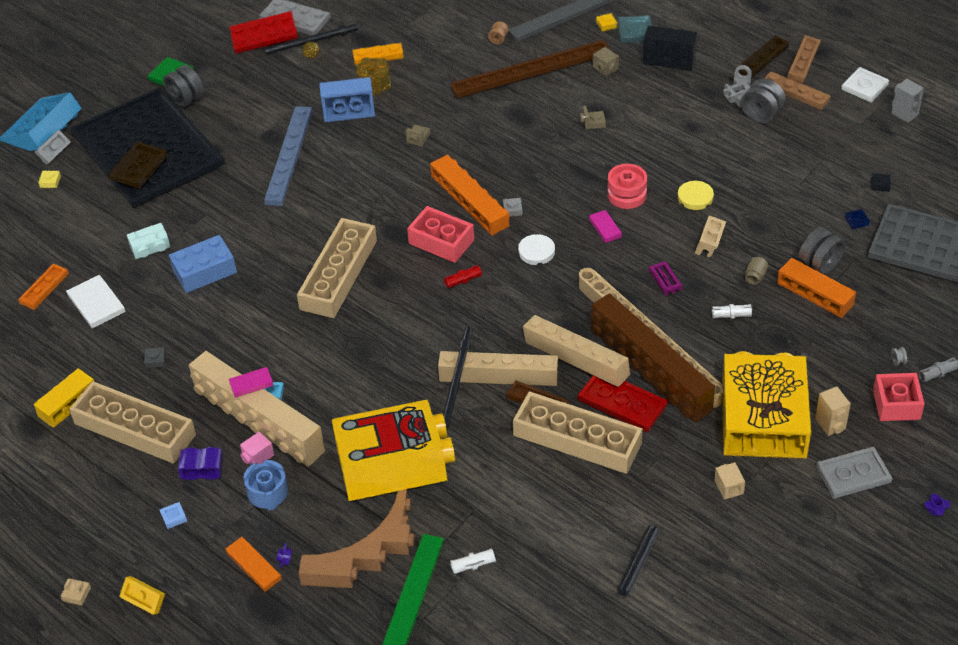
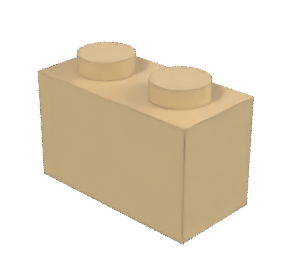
M838 387L819 394L815 419L828 436L841 433L846 429L851 403Z

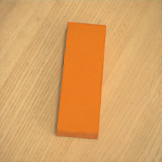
M52 264L18 299L19 303L35 310L69 274L68 269Z
M243 537L225 548L226 553L264 592L282 580L281 575Z

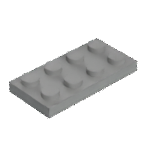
M273 0L259 15L261 19L292 11L296 30L308 35L317 34L331 18L329 12L287 0Z

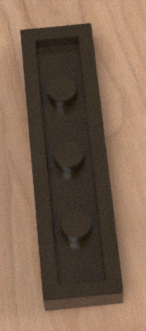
M776 35L740 65L750 68L752 78L789 47V41ZM743 69L738 71L739 74L742 76H746L748 74L747 71Z

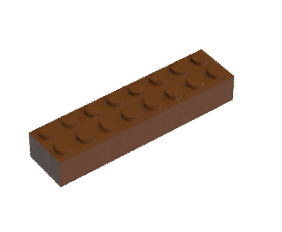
M610 293L592 304L591 330L594 335L599 336L616 353L627 357L630 367L639 372L646 382H650L656 388L658 393L663 394L673 406L682 411L686 418L696 423L713 412L714 384Z

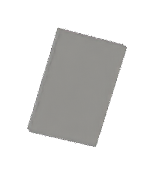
M875 447L816 463V468L833 499L892 482V477Z

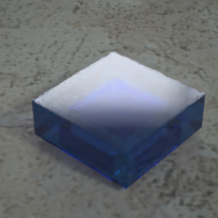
M863 209L845 213V219L852 230L869 226L870 220Z

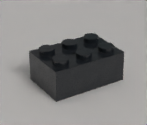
M648 25L644 35L643 64L692 71L696 57L697 32Z

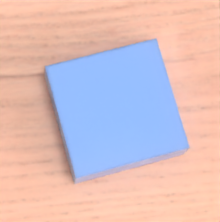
M179 502L160 509L167 529L187 522Z

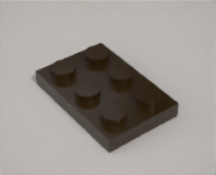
M137 141L109 173L110 180L140 189L168 156L167 150Z

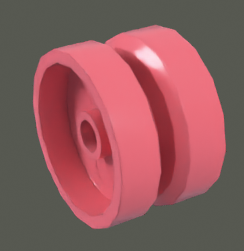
M621 164L612 168L608 173L607 197L614 206L622 209L636 208L644 203L647 194V174L645 170L634 164Z

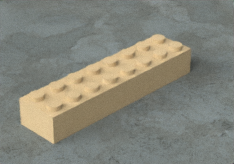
M203 352L189 364L190 376L193 379L194 390L197 394L208 398L213 405L217 404L226 414L233 415L241 424L245 423L254 433H262L271 443L277 445L282 452L292 455L298 463H303L309 467L325 452L321 427L265 389L235 398L228 379L242 374L209 352Z

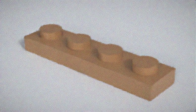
M804 36L787 79L800 83L804 82L821 40Z
M770 71L764 78L776 82L786 96L820 110L830 101L831 95L787 79L777 73Z

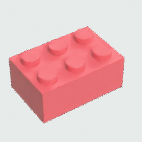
M426 206L407 228L410 245L454 263L457 262L474 241L473 224L429 206Z

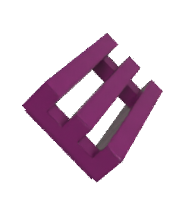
M666 261L649 266L650 274L665 296L669 295V292L675 293V290L682 291L681 283ZM667 275L669 276V278L671 279V281L673 282L674 285H672V284L670 283V281L668 280Z

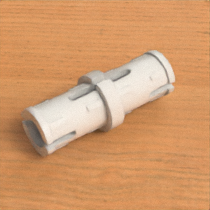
M751 304L712 306V318L734 319V317H751Z
M489 549L473 554V552L469 553L468 556L451 560L450 563L453 573L457 574L468 569L476 570L478 566L495 562L493 550Z

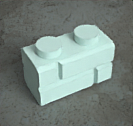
M162 223L127 234L129 246L135 259L170 248L168 236Z

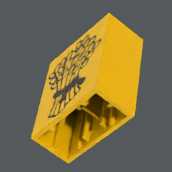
M746 351L724 354L722 385L724 388L722 400L724 455L807 458L811 425L806 356H793L789 353L753 355Z

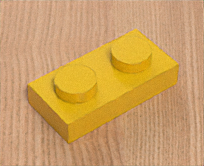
M128 576L125 578L119 597L155 615L159 614L165 593L132 576Z

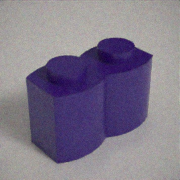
M190 447L180 450L178 465L180 479L221 478L223 463L221 449L209 447L200 450Z

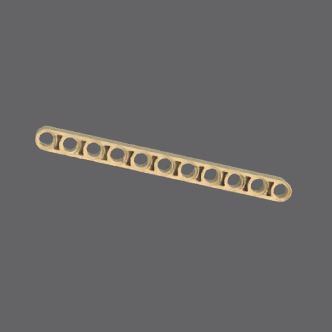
M591 268L580 270L579 289L590 300L596 302L610 293L715 385L713 408L722 404L724 388L716 378L595 270Z

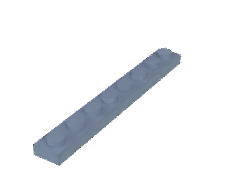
M295 106L264 199L265 205L283 206L313 113L312 107Z

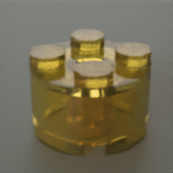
M368 57L361 59V62L356 67L357 79L370 77L372 95L381 94L383 90L387 91L391 85L387 60L383 58L370 59Z

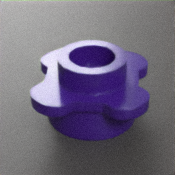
M932 494L931 499L924 504L928 512L934 516H942L945 509L950 507V502L939 497L938 494Z
M284 543L283 549L279 548L276 561L280 562L279 568L282 565H289L292 549L286 548L287 543Z

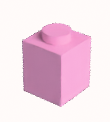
M260 432L240 444L242 452L240 456L246 464L264 463L263 460H268L274 456L272 443Z

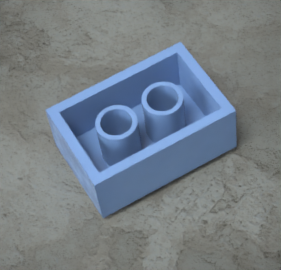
M370 77L320 83L325 122L375 116Z
M220 235L169 254L172 270L185 293L237 273L234 257Z

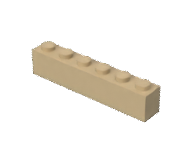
M536 315L523 326L527 344L550 355L558 356L559 359L617 387L630 376L628 358Z
M440 351L438 364L440 381L452 382L459 352ZM467 352L460 382L513 384L517 380L527 385L557 386L558 356Z

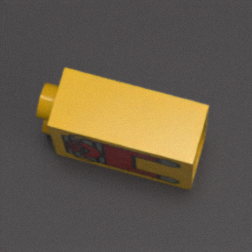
M428 399L331 419L349 501L447 481L445 464L455 462L454 449L451 438H445L447 437V430L443 413L432 415Z

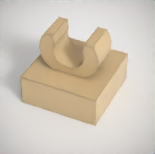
M68 579L64 585L61 599L65 602L83 605L91 586L87 582Z

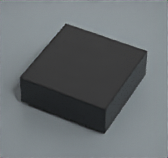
M872 173V190L890 192L891 175Z

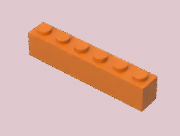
M446 155L430 163L431 176L491 236L509 227V212L503 209L498 201L493 199L487 190L483 189L475 179H472L467 171L458 165L456 160Z

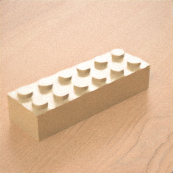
M344 218L340 219L297 293L299 310L335 318L377 242L375 225Z
M93 381L69 409L75 425L173 464L180 457V450L186 449L196 436L192 419Z
M530 391L513 419V436L625 474L628 473L642 444L643 428Z

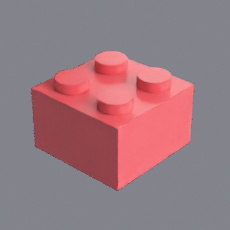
M917 373L876 374L873 393L879 420H921L924 400Z

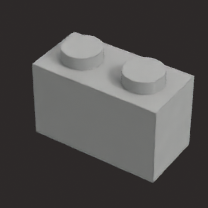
M909 79L897 84L894 90L892 114L908 123L914 119L920 111L924 88Z

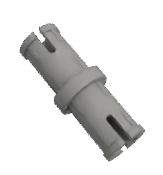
M952 357L944 362H936L933 366L918 371V377L923 383L936 377L941 378L944 374L958 369V360Z

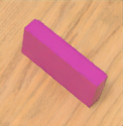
M606 210L589 215L590 222L605 243L622 238L621 231Z
M267 367L228 379L235 398L274 386Z

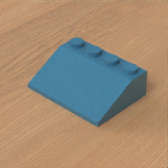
M70 92L40 98L0 137V141L29 151L37 150L56 131L66 128L67 123L76 118L77 113L82 108Z

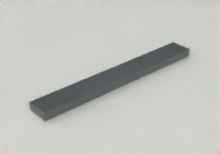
M577 0L509 29L508 35L517 43L616 0Z

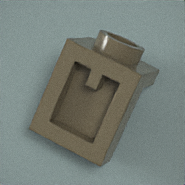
M583 106V113H580V121L584 123L585 130L606 127L603 111L588 113L587 106Z
M414 125L412 129L407 128V143L423 147L430 135V128Z

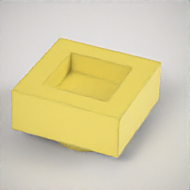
M42 171L38 182L40 188H57L61 178L60 171Z

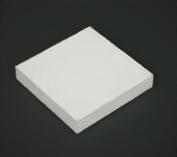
M859 67L842 85V90L872 102L889 85V80Z

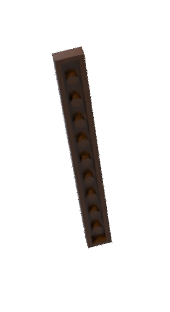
M604 40L452 82L450 87L455 97L459 98L592 60L593 54L606 47L609 50L610 48Z

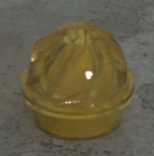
M310 41L303 46V53L306 57L314 58L318 55L319 46L317 43Z

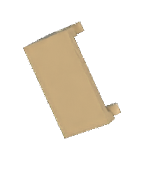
M708 216L695 254L700 255L703 249L709 251L707 257L712 256L714 249L718 247L726 221Z

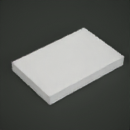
M100 275L66 291L68 297L91 328L126 312L124 306Z

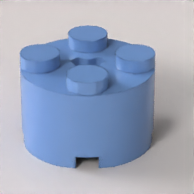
M263 460L264 463L260 464L256 462L248 467L244 474V484L248 500L256 507L274 510L288 495L289 490L283 467L275 461Z

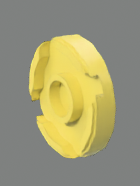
M689 181L679 187L677 197L679 203L684 204V207L687 209L702 210L707 205L710 206L712 204L714 192L704 182Z

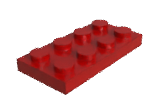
M292 11L230 26L236 54L298 38Z
M594 375L578 394L579 401L630 425L643 428L645 432H649L668 404V400L626 381L617 387Z

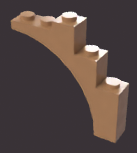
M407 490L398 491L395 503L388 516L366 538L352 546L335 552L319 555H302L299 568L301 585L352 588L353 581L357 580L358 570L381 571L382 563H386L387 554L409 555L410 546H414L415 536L411 534L410 525H408L409 516H406L407 511L411 510V498H408Z

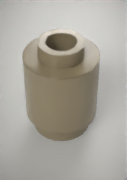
M753 257L750 260L745 271V280L749 284L757 285L763 280L768 269L767 261L762 257Z

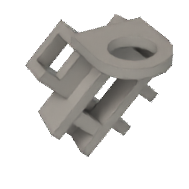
M740 65L735 69L734 85L729 86L725 84V89L723 90L724 97L730 103L735 102L739 107H741L742 96L750 89L752 73L750 68L745 65ZM743 69L746 70L748 74L746 76H742L739 74L738 71Z

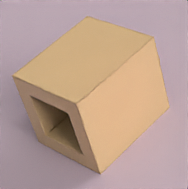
M736 463L724 464L716 468L715 482L724 500L744 494L745 480Z

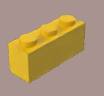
M78 368L33 404L38 417L51 427H56L71 414L69 409L91 382H95L94 379Z

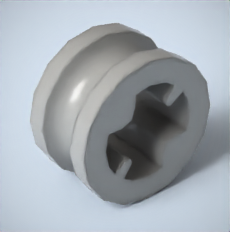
M899 347L898 350L892 348L891 358L895 366H898L900 363L903 365L907 363V354L904 347Z

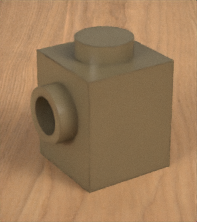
M604 47L593 54V68L608 76L619 69V56Z

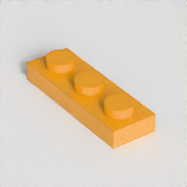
M401 43L353 50L355 65L404 58Z

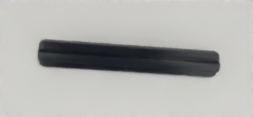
M648 526L618 587L619 595L629 596L659 534L657 526Z

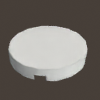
M530 235L519 243V256L524 262L531 265H537V263L545 264L552 260L555 255V244L547 236Z

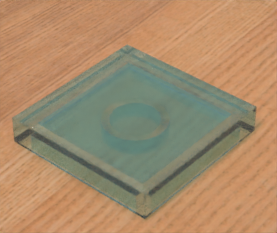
M650 15L618 17L620 41H644L647 26H652Z

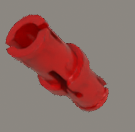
M479 265L466 270H458V273L444 277V284L447 289L458 284H466L469 280L482 276V271Z

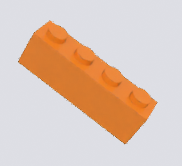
M791 258L779 270L777 284L840 318L854 306L856 291L806 266L802 262Z

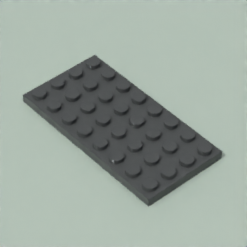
M888 204L868 252V258L958 282V222Z

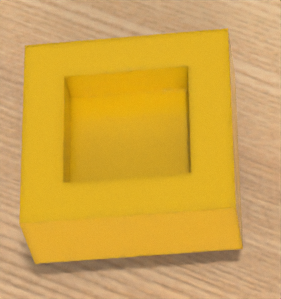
M611 13L596 17V23L601 31L617 28V21Z

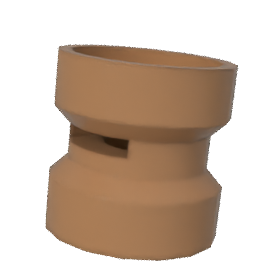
M495 22L488 35L489 40L494 44H501L508 33V26L503 22Z

